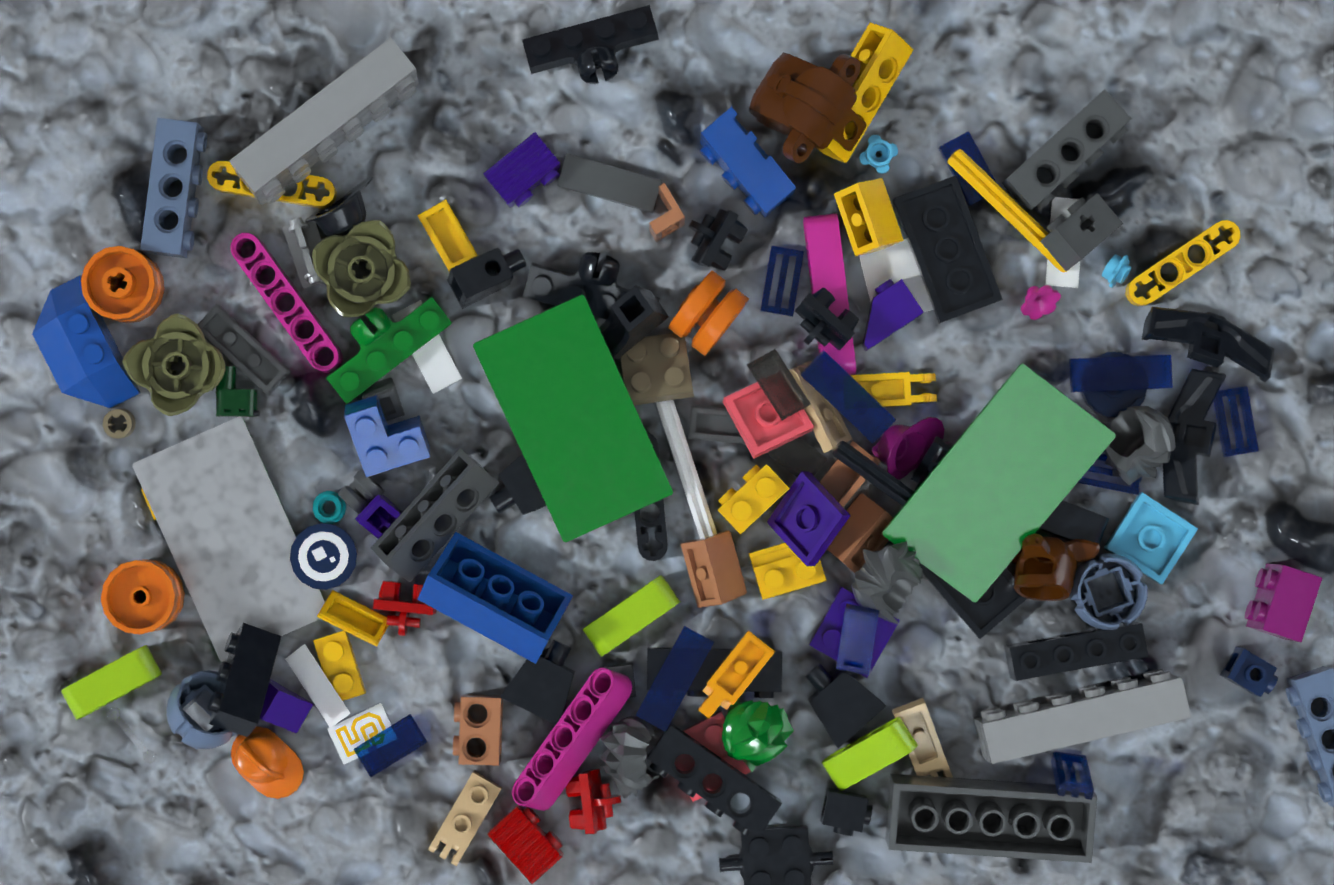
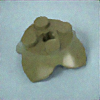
M381 220L361 222L354 226L348 234L326 237L313 249L314 269L318 277L326 284L327 298L330 305L343 317L362 316L377 304H389L397 301L410 289L409 270L405 263L395 255L393 234ZM359 261L365 262L366 269L370 271V275L368 277L363 275L362 279L356 278V272L351 270L352 265H358Z
M179 313L164 319L158 325L153 338L141 340L134 344L122 360L129 377L137 385L149 390L154 407L167 416L179 415L191 409L204 393L212 391L219 385L226 371L225 361L221 352L206 341L202 330L194 321ZM182 357V362L185 363V370H181L180 374L176 375V370H171L172 363H177L178 358Z

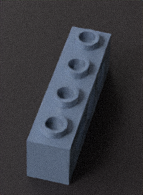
M157 118L140 250L147 254L187 258L188 251L193 249L195 235L194 231H190L192 218L197 217L199 200L195 198L196 185H201L203 178V166L199 165L200 153L205 152L207 146V133L203 132L204 128L197 122ZM180 148H185L187 151L186 159L180 164H174V152ZM175 181H181L183 185L182 192L176 197H170L168 192L169 186ZM170 214H177V226L174 229L166 230L164 226L165 218Z
M1322 666L1286 678L1289 687L1285 690L1290 705L1292 707L1296 706L1300 718L1296 720L1298 731L1303 739H1307L1310 751L1307 752L1309 764L1314 771L1317 770L1321 783L1317 784L1320 797L1324 803L1328 802L1329 806L1334 807V776L1332 774L1334 766V740L1327 747L1322 744V735L1325 731L1331 729L1334 734V668ZM1320 697L1323 701V709L1319 714L1314 715L1311 711V703L1314 699Z

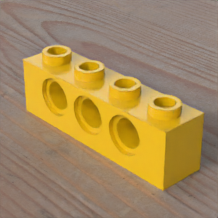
M870 22L850 56L857 58L860 62V73L852 86L855 89L857 100L851 109L866 122V128L852 151L845 150L832 139L827 148L823 150L818 149L822 154L847 164L914 49L894 30ZM853 121L849 122L844 129L843 135L845 139H849L854 133L855 124Z

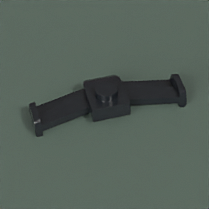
M1152 307L1144 322L1142 340L1153 339L1189 344L1187 358L1218 368L1224 362V357H1227L1259 376V379L1263 382H1266L1271 377L1275 349L1227 321L1225 317L1209 311L1203 313Z
M1191 369L1167 417L1171 423L1176 448L1171 451L1169 462L1163 463L1164 497L1199 505L1197 455L1206 457L1211 455L1217 425L1215 422L1205 421L1204 419L1226 378L1224 373Z

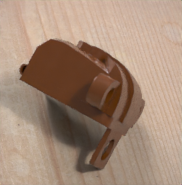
M783 52L773 62L752 96L749 112L764 126L788 136L783 145V154L787 159L796 163L804 162L814 147L820 150L827 148L832 139L845 150L852 151L866 128V122L851 109L857 100L855 89L852 86L859 76L860 62L857 58L841 54L835 59L830 69ZM853 121L855 124L854 133L849 139H845L843 135L844 129L849 122Z

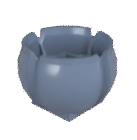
M1099 554L1097 560L1084 561L1076 570L1070 593V599L1076 601L1077 604L1074 608L1076 614L1090 626L1102 630L1118 629L1121 623L1126 626L1132 624L1141 615L1148 598L1147 584L1141 581L1143 576L1141 569L1133 561L1118 554ZM1113 572L1124 601L1097 610L1087 581Z
M200 671L187 676L182 680L181 684L175 686L167 701L166 715L173 734H180L182 736L181 742L196 750L219 747L226 744L236 734L213 726L208 732L204 731L185 712L196 702L210 716L212 715V711L208 710V705L214 691L219 690L221 683L216 681L218 674L216 671Z

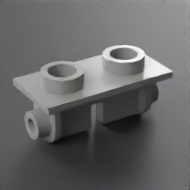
M299 217L290 220V224L282 226L302 288L306 289L324 283L314 269L312 258L314 247L322 239L315 221L307 223L305 222L306 219Z

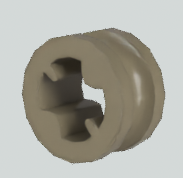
M113 409L104 416L103 429L112 438L128 437L135 429V418L126 409ZM124 416L127 420L123 422V424H127L126 429H119L115 432L112 429V426L115 424L111 423L113 417L121 418Z

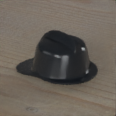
M369 177L358 184L334 204L311 215L305 222L315 221L327 237L348 234L354 226L365 222L366 210L360 191L373 180V177Z

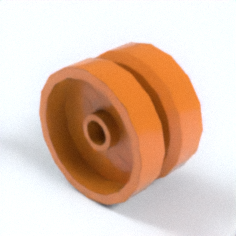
M123 246L108 247L94 254L85 265L81 278L82 294L89 307L103 317L122 323L140 322L151 316L161 304L165 290L163 275L157 264L146 255ZM123 281L127 282L125 289L120 288Z
M713 270L709 272L699 285L692 289L679 306L678 313L668 326L671 331L682 338L688 336L698 324L701 328L692 339V347L704 356L710 352L749 301V298L738 289H733L719 302L717 298L724 290L726 280Z
M134 560L123 563L110 572L102 587L101 603L104 614L113 626L125 633L140 635L164 629L174 622L183 608L185 592L182 580L170 566L156 560ZM143 592L146 594L145 602H141L139 595L143 594Z

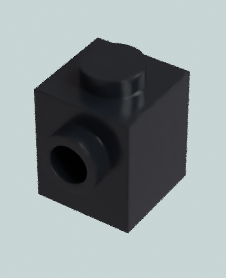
M827 787L820 821L823 825L833 826V832L853 836L854 831L862 832L863 825L870 824L873 805L868 804L869 799L866 795L839 791Z

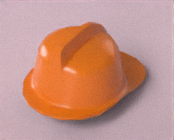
M256 726L248 737L238 734L232 745L231 757L234 767L245 780L258 792L270 798L288 797L297 791L303 780V765L297 754L274 732L264 727Z

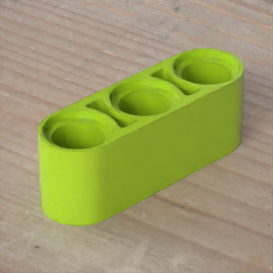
M661 574L582 630L602 657L680 603V600Z
M144 645L65 687L61 692L75 719L79 720L161 676L162 672L148 646Z
M896 717L835 751L821 763L838 790L842 791L908 755L918 747V744L901 717Z

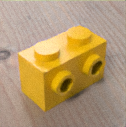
M883 178L859 182L834 193L855 257L877 252L904 241Z
M756 464L742 477L746 483L738 491L731 487L718 500L722 506L717 511L740 535L790 489L767 464L762 468Z

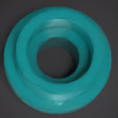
M324 491L313 502V513L322 523H337L346 513V502L335 491ZM328 501H332L336 505V510L332 514H328L324 509Z

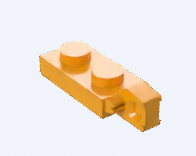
M748 630L707 681V685L702 691L708 697L698 708V711L710 719L719 706L727 710L731 704L734 705L775 651Z

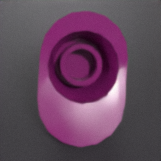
M927 417L912 426L892 425L872 448V453L887 466L888 473L900 480L917 468L936 436L943 440V423L936 417Z

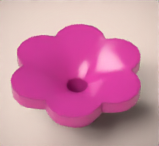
M1049 285L1043 286L1040 289L1038 286H1032L1027 290L1025 303H1023L1020 310L1023 315H1028L1031 320H1037L1043 314H1050L1056 309V303L1060 300L1061 295Z

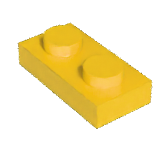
M340 631L313 640L321 668L342 701L366 694L348 632Z

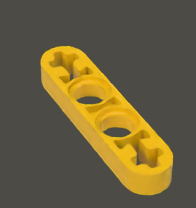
M217 161L209 167L207 180L214 189L223 193L255 198L241 179L240 189H237L238 183L236 181L225 180L224 184L220 185V181L215 178V174L221 173L223 168H226V172L231 176L239 177L229 161ZM309 175L297 183V191L294 195H282L276 201L314 208H326L335 202L337 190L334 184L327 178ZM303 181H309L307 187L316 190L320 188V184H324L325 189L330 192L329 196H323L322 201H318L316 195L305 193L306 199H301L304 193Z
M1222 220L1212 225L1133 278L1125 289L1127 300L1135 306H1145L1152 303L1234 248L1240 240L1239 227L1229 220ZM1218 228L1222 231L1228 229L1231 232V235L1228 237L1229 244L1226 241H1222L1211 247L1208 243L1219 236ZM1204 236H1207L1208 242L1203 239ZM1192 245H1198L1204 249L1205 258L1201 263H1193L1189 259L1188 250ZM1166 263H1170L1177 268L1178 276L1173 282H1167L1161 277V267ZM1152 272L1154 281L1162 287V290L1159 291L1156 285L1146 292L1147 299L1143 296L1137 298L1134 294L1137 290L1135 284L1138 282L1140 286H1143L1152 281L1153 279L1148 276Z

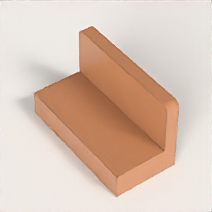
M665 183L658 187L659 196L668 212L649 223V231L656 242L685 226V216Z
M851 441L850 445L874 463L878 465L881 462L877 457L871 456L856 442ZM837 459L819 482L844 507L866 479Z
M863 493L846 510L851 516L827 548L831 554L837 557L854 573L859 571L865 563L863 549L880 551L889 540L883 536L882 532L893 519L886 510Z
M729 530L707 538L689 540L680 544L698 608L722 605L747 593L734 542Z

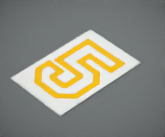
M381 703L331 728H327L344 765L398 739Z

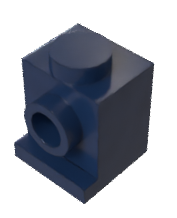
M1235 647L1220 676L1258 697H1261L1264 692L1269 694L1278 681V677L1274 675L1277 670L1275 666L1241 647ZM1257 668L1260 673L1256 680L1253 681L1250 678V671Z

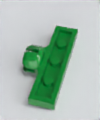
M433 297L428 298L397 322L390 320L382 309L372 308L365 315L376 328L373 332L369 330L361 318L353 322L350 326V333L359 343L360 350L325 377L346 404L452 324Z

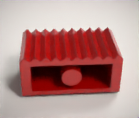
M517 805L492 827L487 835L529 882L533 884L563 857V852L560 850L563 843L552 831L546 834L540 828L538 823L541 819L532 808L525 807L523 809L522 806Z

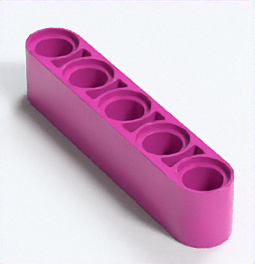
M833 213L803 217L811 293L813 295L821 288H826L835 298V301L828 309L836 317H839L845 309L849 310L838 215ZM853 337L840 351L830 342L824 347L817 341L822 378L856 374Z
M250 233L236 235L230 245L234 259L309 363L319 371L332 373L341 366L343 361V354L265 244ZM253 241L256 245L255 253L249 258H243L241 255L243 244ZM267 268H273L275 271L274 281L268 285H263L260 281L262 271ZM285 295H292L295 300L294 307L288 312H282L279 307L281 298ZM304 322H312L314 325L313 335L310 338L302 339L299 335L300 325ZM330 348L334 354L333 361L327 366H321L318 361V355L321 350Z
M607 668L596 669L590 675L515 781L512 789L515 803L540 811L548 810L555 803L632 693V681L628 676Z

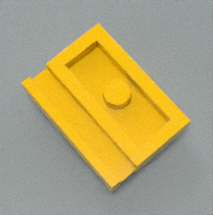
M786 543L748 553L762 600L826 581L820 560L815 566H806Z

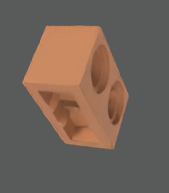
M463 694L461 702H455L454 722H460L459 736H454L453 756H459L458 764L499 766L502 751L503 698H501V695ZM474 704L483 705L487 710L486 720L481 722L473 720L469 713L470 707ZM472 738L482 739L486 744L485 753L481 755L471 753L468 748L469 740Z

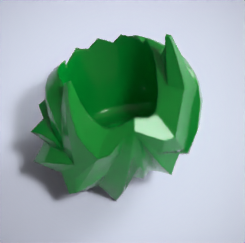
M738 698L734 705L731 704L723 724L722 740L728 756L735 760H743L753 773L756 766L772 760L788 746L784 741L794 730L784 708L780 709L778 705L770 706L768 702H753V700L741 703Z

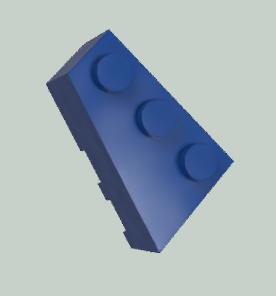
M731 106L701 132L700 144L703 148L700 149V152L711 165L717 163L722 168L724 173L721 176L733 190L738 187L746 196L743 202L754 215L760 212L765 218L795 192L796 187L772 156H768L756 142L757 137L753 132H747L735 118L738 114Z

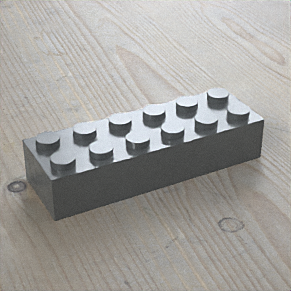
M890 774L885 840L889 850L1092 863L1097 795L1089 786Z

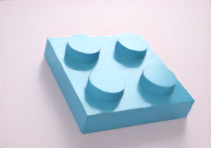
M1139 492L1104 546V549L1112 554H1118L1133 561L1144 575L1162 585L1198 528L1143 492Z

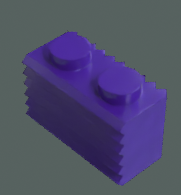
M534 132L484 172L483 175L509 208L515 204L519 208L534 196L531 192L541 183L544 187L549 185L560 175L557 170L561 168V164L537 133Z

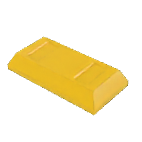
M446 199L417 215L449 273L451 268L478 256Z
M332 590L317 615L318 618L376 647L389 626L386 624V616Z

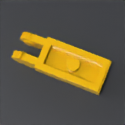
M910 372L842 376L844 409L911 406L912 403L937 402V394L921 393V395H911L910 384L936 381L935 373L910 374Z

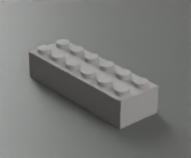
M390 37L234 156L229 162L236 174L261 205L267 201L269 203L275 202L285 193L283 188L293 181L299 183L309 176L312 172L310 168L320 160L322 163H325L334 157L338 152L337 147L346 140L350 143L360 137L365 131L363 127L372 120L378 122L386 117L391 111L389 107L398 100L404 102L412 97L417 91L415 87L419 85L415 66Z
M1157 669L1143 673L1144 678L1139 680L1131 679V677L1111 680L1112 686L1105 688L1098 687V684L1078 688L1079 694L1066 695L1065 692L1049 694L1046 696L1047 701L1041 703L1033 702V699L1013 703L1014 709L1007 711L1001 710L1000 707L982 710L981 717L974 718L982 757L991 764L1191 718L1182 677L1172 675L1170 671L1164 672L1163 669Z

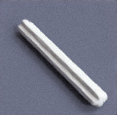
M674 400L656 402L699 537L701 539L717 534Z

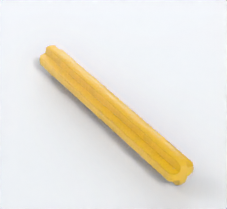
M962 149L953 152L947 160L948 164L1059 271L1067 272L1040 242L1049 233Z

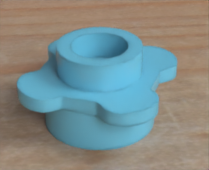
M872 135L868 139L869 145L867 149L860 154L859 160L863 165L869 164L876 168L879 174L887 173L890 169L889 163L892 157L898 154V147L893 143L889 144L887 141L882 140L879 135ZM877 151L882 153L881 157L876 156Z
M1115 254L1105 266L1102 277L1108 280L1110 283L1109 287L1113 288L1117 282L1122 284L1128 277L1132 269L1129 266L1130 260H1128V255H1124L1122 258Z

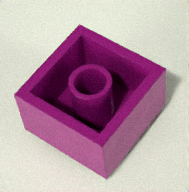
M1266 564L1265 569L1261 568L1256 577L1255 587L1258 590L1255 599L1250 600L1245 611V619H1248L1246 627L1285 640L1302 643L1322 577L1286 565Z

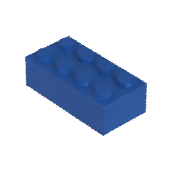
M455 532L428 574L417 600L536 664L562 619L573 595Z

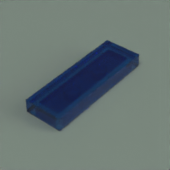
M825 350L800 373L806 381L872 443L896 421V418Z
M1171 355L1069 359L1071 393L1173 388Z
M684 625L641 703L636 716L666 731L714 641Z

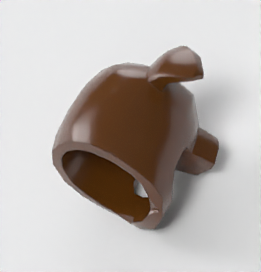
M1039 534L1028 535L1023 540L1022 549L1011 561L1016 565L1015 591L1022 597L1038 601H1060L1067 599L1073 587L1077 562L1089 561L1095 558L1100 551L1099 543L1084 539H1074L1064 543L1055 537H1043Z

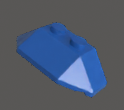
M80 275L50 290L32 335L63 394L113 408L141 393L136 383L125 370L122 362L123 357L103 317L91 309L82 294V276Z

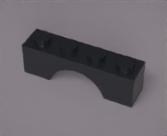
M635 285L610 306V315L599 329L615 362L669 318V316L652 291Z

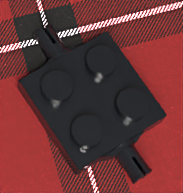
M807 825L765 828L759 837L753 833L749 837L741 833L739 857L719 858L720 872L740 871L744 885H811V875L814 866L833 865V851H812L809 845Z

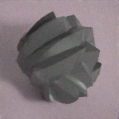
M1149 406L1127 407L1126 411H1119L1118 417L1111 420L1109 429L1116 434V437L1104 451L1107 456L1105 465L1112 467L1113 477L1122 478L1128 485L1135 482L1141 476L1156 478V467H1160L1162 463H1168L1171 451L1176 448L1175 436L1168 418Z
M907 541L891 546L888 545L880 551L863 549L865 563L859 571L855 572V582L851 585L855 600L861 609L868 614L880 617L894 624H898V621L893 615L899 612L898 609L902 608V605L905 603V597L912 594V587L918 585V583L920 584V579L923 578V569L919 565L920 561L915 559L917 551H908Z
M629 716L613 723L610 728L611 732L601 736V740L607 749L601 755L600 759L603 762L600 766L605 769L607 774L612 776L615 785L624 799L632 793L637 796L638 790L648 787L652 780L660 776L647 768L646 759L648 751L646 748L652 739L651 736L655 735L654 732L666 730L667 727L650 722L639 716Z

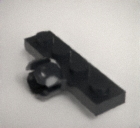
M650 5L522 39L531 74L567 64H575L578 66L580 77L583 81L589 84H599L596 69H602L605 82L617 74L616 52L659 40Z
M587 252L582 256L576 273H569L532 262L523 297L557 306L579 295H584L593 315L607 320L611 312L610 306L630 289L623 288L617 284L620 264L616 259L606 255L601 271H596L600 253Z

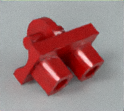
M383 581L379 591V598L374 599L373 609L400 612V616L387 615L386 623L387 625L398 626L399 636H406L408 627L420 628L421 618L409 617V613L436 614V609L417 600L424 584H414L412 601L400 600L402 582Z
M590 769L578 774V776L572 777L565 787L568 797L581 796L582 808L572 809L569 812L570 828L585 830V835L596 834L599 830L607 829L606 818L613 817L612 805L622 801L621 795H611L610 783L601 782L600 769Z

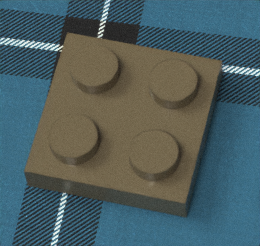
M675 333L644 337L621 356L624 384L634 406L694 397L685 337L680 338Z

